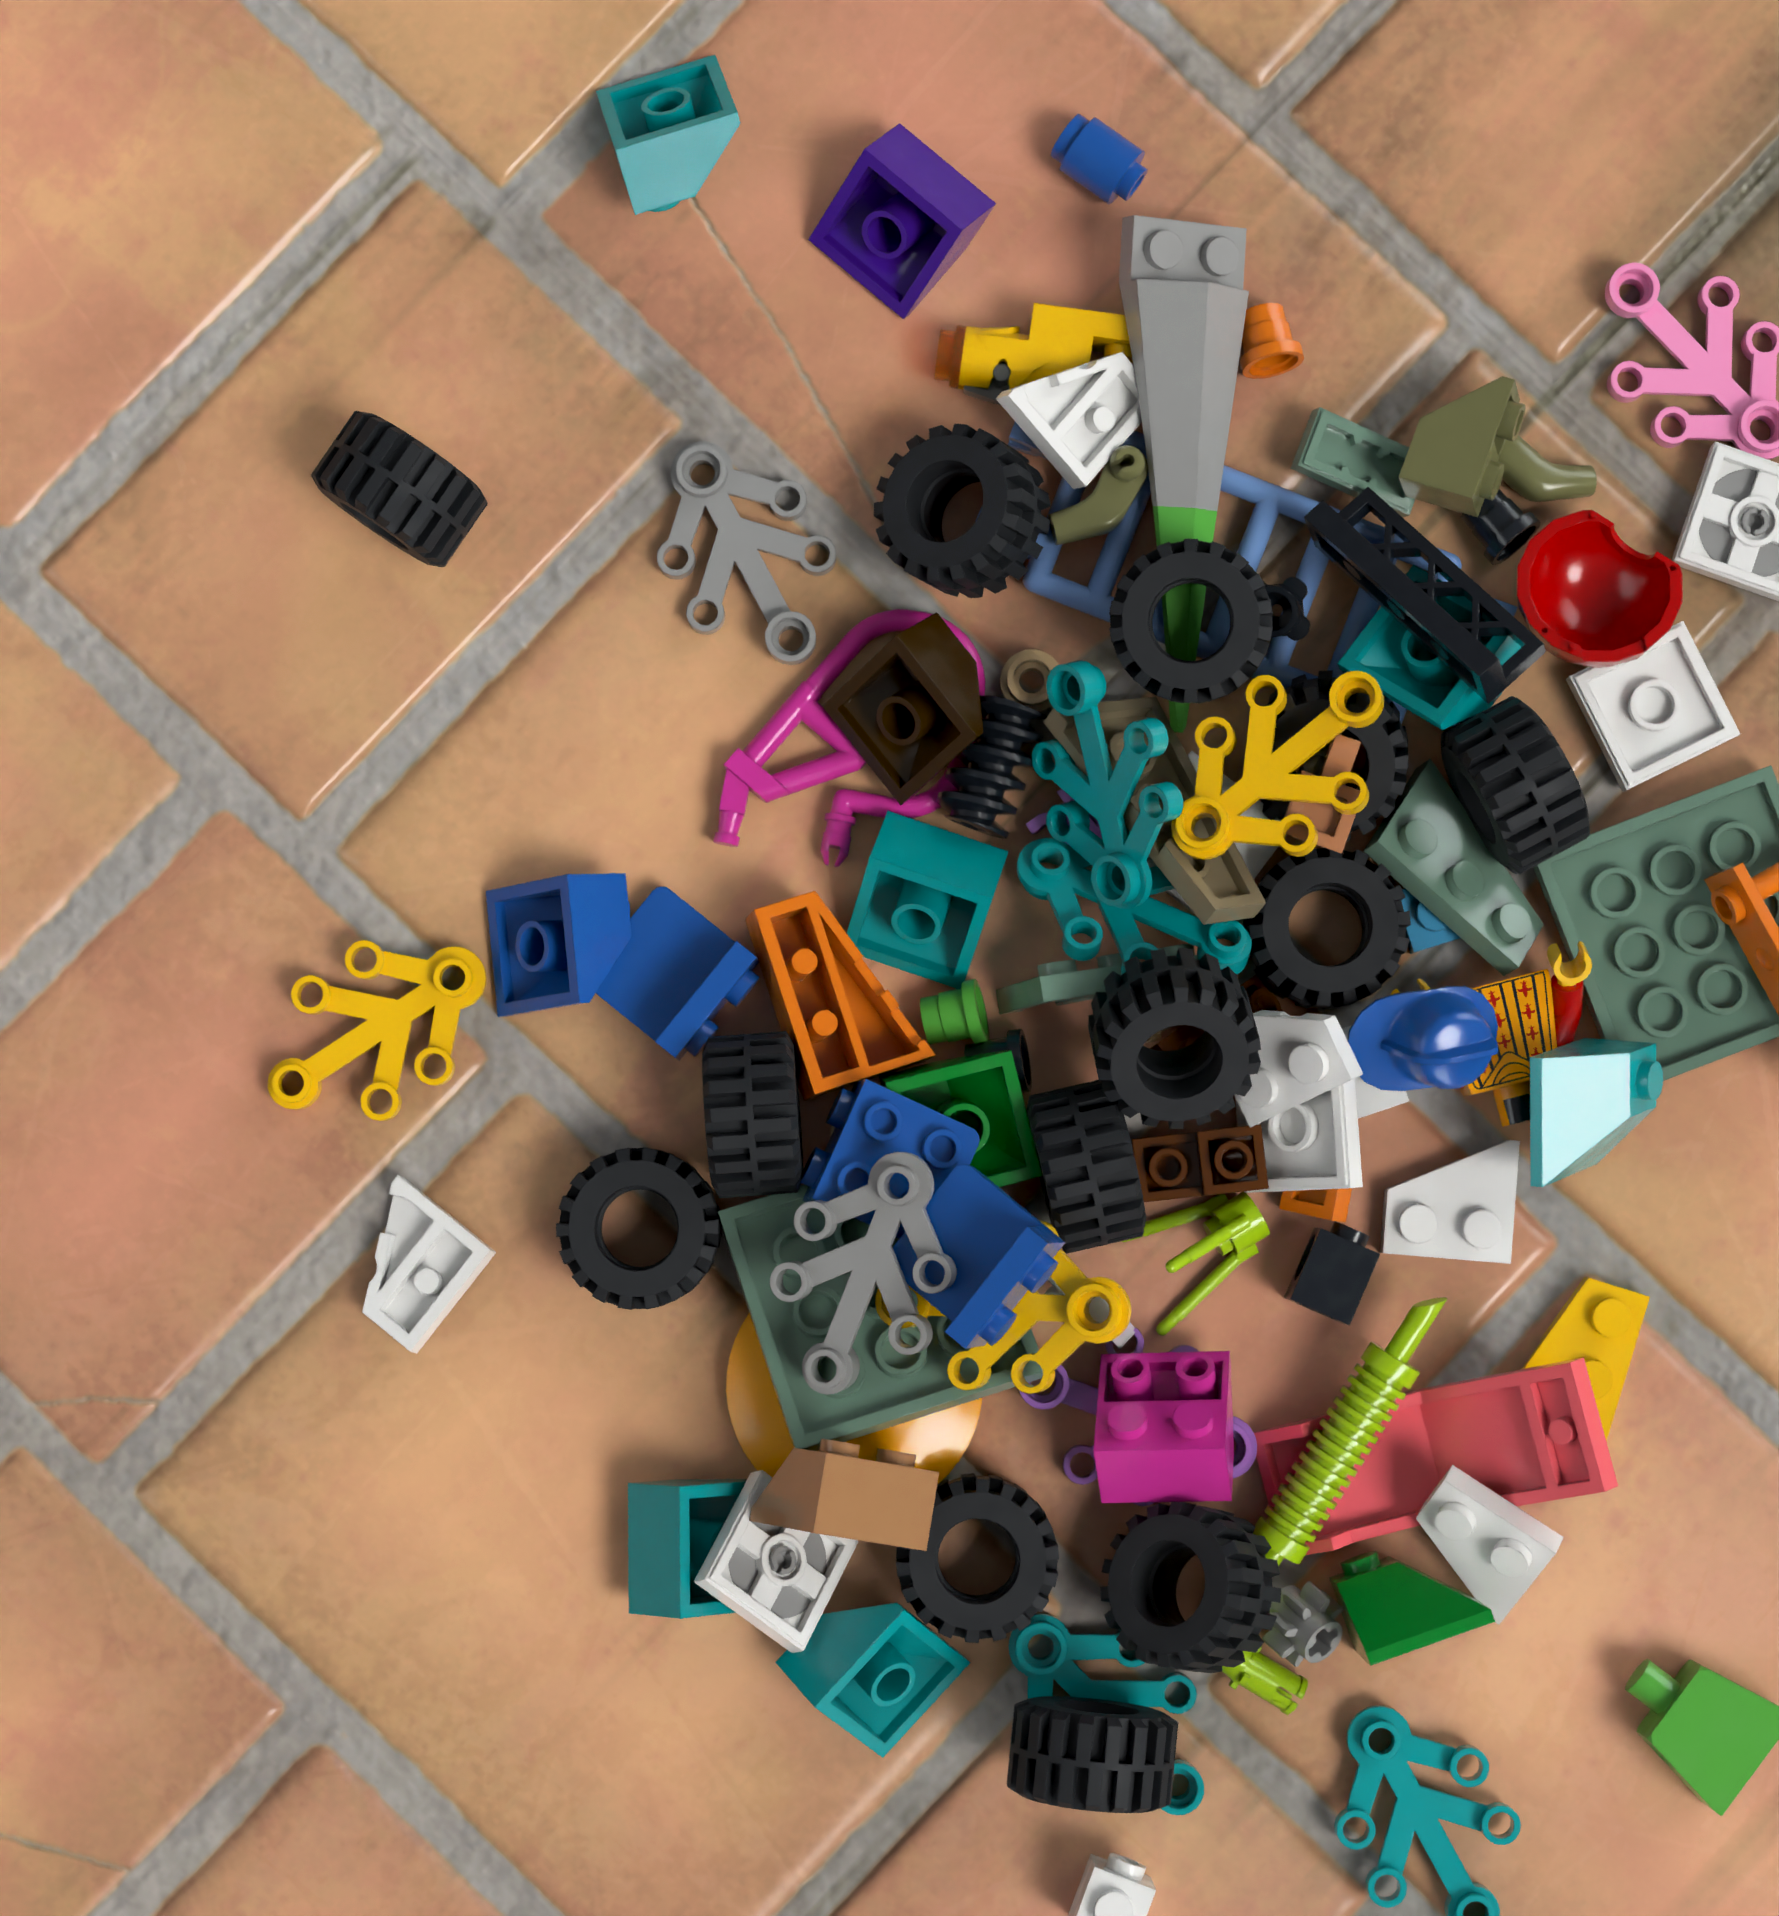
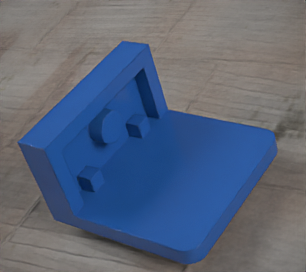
M657 887L630 918L632 937L596 994L680 1061L687 1051L696 1057L704 1049L708 1037L714 1036L719 1029V1026L712 1022V1020L728 1001L737 1007L760 978L753 972L759 960L738 941L732 940L669 888Z
M864 1079L855 1083L851 1091L844 1088L839 1091L826 1120L827 1124L835 1128L825 1151L815 1147L804 1167L803 1178L800 1183L807 1185L808 1189L802 1201L823 1200L827 1202L867 1185L870 1171L874 1164L883 1156L894 1152L913 1153L927 1163L934 1178V1195L956 1166L961 1164L970 1165L979 1145V1135L975 1129L868 1079ZM895 1173L891 1177L889 1183L891 1192L895 1196L903 1198L909 1190L908 1179L901 1173ZM876 1210L854 1219L870 1226ZM902 1223L895 1238L900 1239L905 1232Z
M961 1164L952 1170L926 1206V1211L943 1253L950 1256L956 1265L957 1276L953 1285L945 1291L933 1294L926 1293L917 1287L913 1280L912 1272L918 1258L906 1232L893 1246V1250L907 1284L952 1321L945 1332L963 1348L968 1349L985 1346L986 1343L993 1346L1004 1336L1017 1317V1314L1012 1310L1028 1290L1031 1293H1035L1052 1275L1058 1265V1262L1053 1258L1065 1242L974 1166ZM931 1260L925 1267V1276L932 1284L939 1285L945 1277V1271L939 1262Z

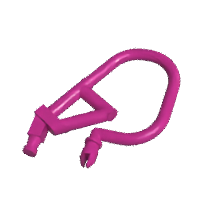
M895 609L876 613L856 624L839 641L805 681H802L743 750L737 748L724 763L726 775L719 806L718 832H715L714 843L738 847L740 837L737 835L742 820L745 817L749 791L767 803L861 770L867 762L818 701L829 686L870 641L889 632L904 631L933 614L908 609ZM942 618L977 662L980 695H985V673L978 651L964 632L953 623ZM801 721L836 750L834 753L771 775L761 768ZM956 757L948 764L947 768L967 766ZM947 769L931 788L918 795H914L903 805H900L894 797L852 789L838 790L833 797L831 812L825 813L824 818L827 821L825 832H823L820 847L824 864L829 866L830 848L840 850L834 867H839L848 856L852 838L850 836L852 826L856 825L857 820L852 817L853 812L885 818L888 810L912 819L927 815L941 808L936 802L939 792L959 791L945 778Z

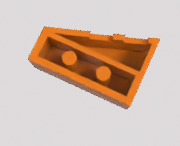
M816 891L754 909L745 919L781 1032L786 1031L794 1043L797 1078L804 1101L852 1086L864 1079L871 1080L881 1075L923 1063L936 1056L926 1040L920 1038L898 1008L900 1005L889 990L883 988L862 959L863 955Z

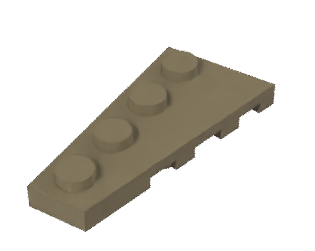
M1156 697L1099 702L1097 706L1113 771L1124 748V731L1131 722L1151 717L1156 718L1164 724L1168 733L1166 751L1160 756L1148 759L1123 815L1125 825L1129 831H1131L1140 813L1139 795L1145 787L1167 781L1178 787L1183 801L1194 796L1197 772L1176 733L1172 730L1170 722ZM1053 708L1045 719L1044 724L1082 772L1087 775L1074 716H1065ZM1144 732V741L1148 746V738ZM1159 796V805L1163 810V802ZM1209 817L1200 819L1194 828L1195 836L1199 838L1212 836L1217 828L1216 820ZM1172 820L1164 822L1149 856L1203 925L1254 918L1266 904V901L1235 843L1225 853L1216 858L1196 859L1184 853L1176 844L1172 835Z

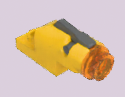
M1034 303L1029 335L1019 333V326L979 328L957 325L956 331L941 329L934 380L949 381V388L961 389L965 395L1001 405L995 398L1002 391L1088 363L1091 359V351L1103 352V357L1123 352L1133 364L1125 315Z

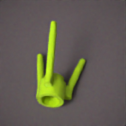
M1243 1191L1228 1200L1225 1194H1217L1204 1203L1146 1221L1143 1232L1144 1237L1211 1216L1210 1219L1203 1222V1227L1208 1236L1169 1260L1165 1268L1170 1273L1178 1271L1215 1248L1222 1256L1232 1251L1157 1325V1334L1161 1336L1166 1335L1242 1262L1259 1253L1255 1243L1270 1235V1231L1259 1209L1246 1192ZM1133 1238V1239H1129V1240H1124V1241H1121V1242H1128V1241H1131V1240H1134V1239H1137V1238Z

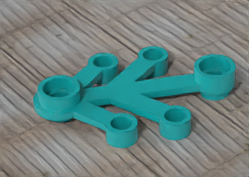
M1078 660L1055 666L1048 675L1046 684L1047 695L1051 705L1057 712L1065 716H1074L1087 775L1075 766L1074 760L1057 739L1040 742L1034 747L1032 751V765L1035 772L1045 780H1052L1074 799L1054 805L1049 809L1046 817L1047 828L1055 840L1069 844L1093 866L1091 871L1092 886L1097 897L1103 903L1120 909L1138 907L1148 899L1152 888V874L1147 858L1163 823L1174 820L1181 815L1183 797L1178 787L1171 782L1165 781L1145 787L1139 795L1140 813L1129 835L1127 834L1123 815L1148 759L1160 756L1166 751L1168 733L1164 724L1156 718L1151 717L1131 722L1124 731V748L1113 771L1097 706L1106 693L1105 677L1098 667L1087 661ZM1144 732L1148 738V746L1144 741ZM1051 754H1053V756H1054V758H1055V765H1054V763H1053V761H1052V756H1051ZM1159 796L1163 802V810L1159 805ZM1088 813L1099 822L1102 839L1089 830L1090 818ZM1066 815L1070 821V827L1067 824Z
M1042 838L1030 842L1020 852L1017 861L1018 878L1030 895L1049 901L1063 933L1062 948L1074 960L1087 961L1094 958L1099 953L1103 938L1101 925L1095 919L1083 916L1075 895L1077 894L1098 904L1122 958V974L1126 972L1125 961L1135 956L1145 961L1152 959L1150 951L1158 949L1154 945L1144 942L1135 920L1198 947V960L1207 953L1218 958L1220 969L1229 966L1236 975L1245 968L1248 962L1252 940L1248 931L1236 920L1203 925L1199 918L1151 897H1148L1142 905L1131 909L1109 906L1097 897L1093 889L1091 871H1089L1092 870L1093 866L1066 843L1052 838ZM1040 863H1052L1058 866V868L1047 869ZM1157 866L1150 868L1152 874L1150 895L1175 889ZM1082 933L1088 935L1093 941L1082 944L1075 941L1072 936ZM1217 939H1226L1236 945L1224 946Z
M1035 1614L1030 1619L1031 1624L1021 1631L1017 1628L1011 1632L1008 1644L1010 1658L1014 1666L1028 1677V1699L1053 1696L1054 1679L1071 1697L1111 1700L1145 1707H1163L1173 1714H1182L1189 1711L1196 1702V1687L1192 1680L1183 1673H1169L1161 1680H1091L1073 1661L1117 1659L1120 1664L1126 1667L1141 1666L1145 1662L1137 1658H1126L1120 1653V1643L1116 1638L1121 1629L1116 1634H1070L1065 1625L1054 1616ZM1038 1634L1048 1636L1053 1642L1052 1651L1042 1658L1033 1656L1028 1650L1029 1641ZM1172 1682H1183L1189 1689L1187 1699L1177 1705L1169 1703L1165 1699L1167 1686ZM1175 1759L1174 1774L1184 1775L1188 1779V1788L1180 1796H1171L1170 1805L1161 1809L1172 1815H1185L1194 1811L1201 1803L1204 1796V1783L1198 1770L1192 1764L1184 1760Z
M1376 1705L1361 1710L1351 1720L1347 1730L1348 1749L1358 1762L1346 1807L1337 1815L1334 1822V1830L1340 1842L1353 1850L1363 1849L1373 1841L1376 1829L1374 1821L1369 1815L1384 1774L1396 1799L1377 1866L1369 1871L1365 1880L1366 1891L1374 1903L1385 1908L1394 1907L1403 1901L1407 1892V1884L1402 1874L1415 1832L1449 1893L1444 1905L1446 1916H1463V1910L1466 1905L1474 1901L1484 1904V1916H1500L1499 1904L1496 1898L1484 1885L1471 1881L1438 1819L1481 1831L1490 1842L1497 1845H1506L1513 1842L1519 1835L1521 1829L1519 1816L1510 1806L1501 1802L1485 1805L1419 1785L1407 1761L1449 1771L1451 1777L1460 1785L1475 1787L1483 1783L1488 1776L1489 1762L1486 1756L1478 1748L1471 1745H1461L1455 1748L1412 1735L1406 1719L1390 1707ZM1378 1728L1388 1729L1392 1736L1389 1747L1382 1751L1373 1750L1369 1746V1736ZM1465 1755H1475L1479 1761L1477 1773L1470 1777L1460 1776L1457 1772L1459 1759ZM1499 1812L1507 1813L1511 1820L1509 1829L1500 1835L1491 1833L1488 1828L1490 1818ZM1352 1817H1360L1366 1823V1831L1358 1839H1349L1343 1833L1345 1822ZM1383 1875H1392L1397 1880L1396 1891L1388 1897L1377 1895L1374 1889L1377 1879Z

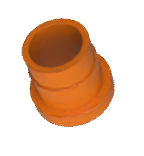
M1264 303L1246 309L1242 337L1244 354L1240 358L1243 375L1247 378L1263 379L1284 374L1299 366L1304 360L1302 346L1298 341L1293 340L1283 306L1279 303Z

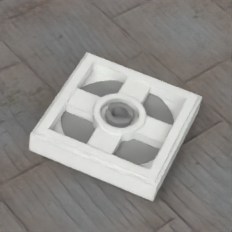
M1715 441L1711 445L1672 561L1684 569L1779 601V463Z
M763 1470L750 1473L694 1583L791 1653L802 1652L859 1541L749 1521L752 1506L773 1478Z

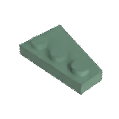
M1431 758L1417 767L1406 783L1403 794L1397 797L1394 810L1387 818L1383 819L1364 852L1370 855L1369 857L1378 865L1382 863L1397 882L1497 971L1506 976L1519 968L1544 924L1507 869L1485 847L1463 805Z
M1192 944L1163 947L1166 956H1176L1178 948L1192 949L1194 958L1198 960L1197 954L1195 955L1194 945ZM1119 953L1097 957L1098 968L1077 971L1076 960H1064L1038 965L1039 977L996 989L999 1014L1020 1012L1024 1009L1055 1001L1056 1006L1091 1000L1096 992H1106L1103 980L1112 971L1122 975V958Z

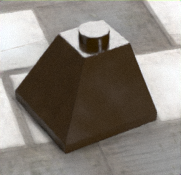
M937 612L897 634L822 705L900 805L910 800L983 733L977 662Z

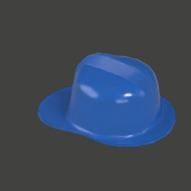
M1446 986L1436 989L1396 993L1376 999L1358 1014L1349 1029L1347 1041L1363 1072L1360 1078L1380 1090L1408 1091L1432 1087L1458 1089L1473 1083L1484 1073L1492 1055L1498 1054V1042L1496 1041L1498 1024L1494 1008L1483 994L1466 986Z

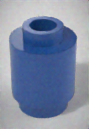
M1077 114L1065 127L1050 154L1051 157L1061 163L1059 169L1061 172L1108 205L1118 196L1125 201L1129 200L1142 183L1148 169L1141 165L1145 151L1098 118L1094 117L1089 121L1081 114Z

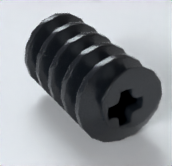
M980 695L981 713L984 718L982 719L983 733L974 741L976 743H971L957 756L967 767L947 768L945 778L959 791L939 792L936 802L950 813V815L944 816L949 820L993 837L1007 839L1009 832L999 825L995 818L996 815H1016L1017 808L1003 796L1005 791L1025 790L1026 784L1016 777L1012 771L1014 767H1033L1032 758L1020 748L1022 743L1042 742L1043 736L1029 724L1031 719H1046L1047 716L1005 698Z

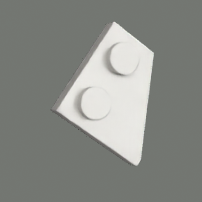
M1123 352L1108 355L1002 391L995 398L1073 489L1086 487L1109 461L1113 452L1122 446L1142 422L1134 366Z
M1506 1140L1496 1144V1146L1385 1189L1380 1253L1511 1264L1520 1141Z

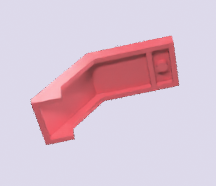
M1584 1357L1407 1392L1404 1400L1396 1398L1395 1402L1399 1404L1397 1411L1389 1409L1388 1413L1393 1416L1390 1422L1385 1420L1381 1422L1386 1428L1383 1433L1378 1431L1374 1433L1379 1438L1376 1444L1371 1442L1367 1444L1372 1449L1369 1455L1364 1453L1360 1455L1365 1459L1362 1466L1357 1464L1353 1466L1358 1470L1356 1476H1347L1351 1481L1349 1487H1340L1344 1495L1341 1499L1333 1498L1337 1506L1334 1510L1326 1509L1330 1513V1517L1327 1521L1319 1520L1323 1524L1321 1531H1312L1316 1535V1539L1313 1543L1306 1541V1544L1310 1547L1306 1555L1334 1551L1354 1542L1420 1526L1416 1520L1420 1509L1452 1465L1515 1506L1601 1493L1617 1487L1616 1475ZM1327 1413L1254 1432L1257 1441L1256 1458L1270 1506H1275L1271 1501L1274 1494L1282 1495L1278 1490L1280 1484H1289L1285 1479L1287 1473H1296L1292 1469L1294 1462H1303L1299 1458L1301 1451L1307 1453L1310 1451L1306 1447L1308 1440L1316 1441V1438L1312 1435L1314 1430H1323V1427L1319 1424L1321 1419H1330Z

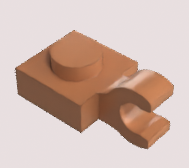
M1340 734L1330 741L1319 776L1334 777L1341 772H1350L1361 742ZM1300 770L1299 773L1300 775L1317 776L1315 774L1303 770ZM1343 784L1338 789L1336 798L1341 803H1352L1359 797L1360 790ZM1289 801L1284 817L1295 813L1307 816L1313 822L1318 832V842L1316 845L1342 854L1356 814L1345 815L1339 813L1331 804ZM1294 825L1288 829L1286 835L1306 841L1309 830L1304 825Z

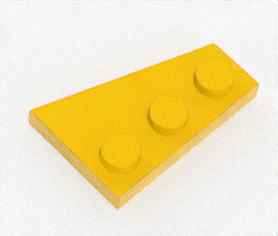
M1584 1277L1540 1338L1541 1342L1522 1369L1584 1357L1607 1442L1650 1297Z

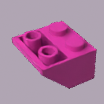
M1230 1351L1101 1354L1093 1452L1102 1503L1232 1501L1234 1438Z

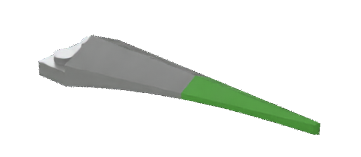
M1132 215L1122 218L1119 286L1138 391L1152 496L1156 544L1159 546L1167 542L1176 543L1184 541V539H1198V541L1212 543L1249 291L1243 290L1247 229ZM1193 583L1179 585L1162 596L1165 651L1177 659L1196 661L1206 586ZM1169 700L1170 726L1174 732L1183 733L1186 728L1190 703L1184 704Z

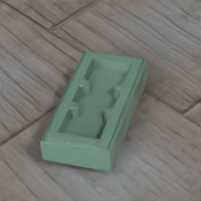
M1321 407L1312 410L1290 469L1355 498L1369 487L1403 518L1410 515L1415 499L1405 496L1399 480V474L1409 447Z

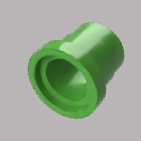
M976 979L962 981L961 988L939 992L938 995L920 998L922 1024L930 1045L946 1041L950 1043L972 1038L974 1044L989 1040V1026L985 1003Z

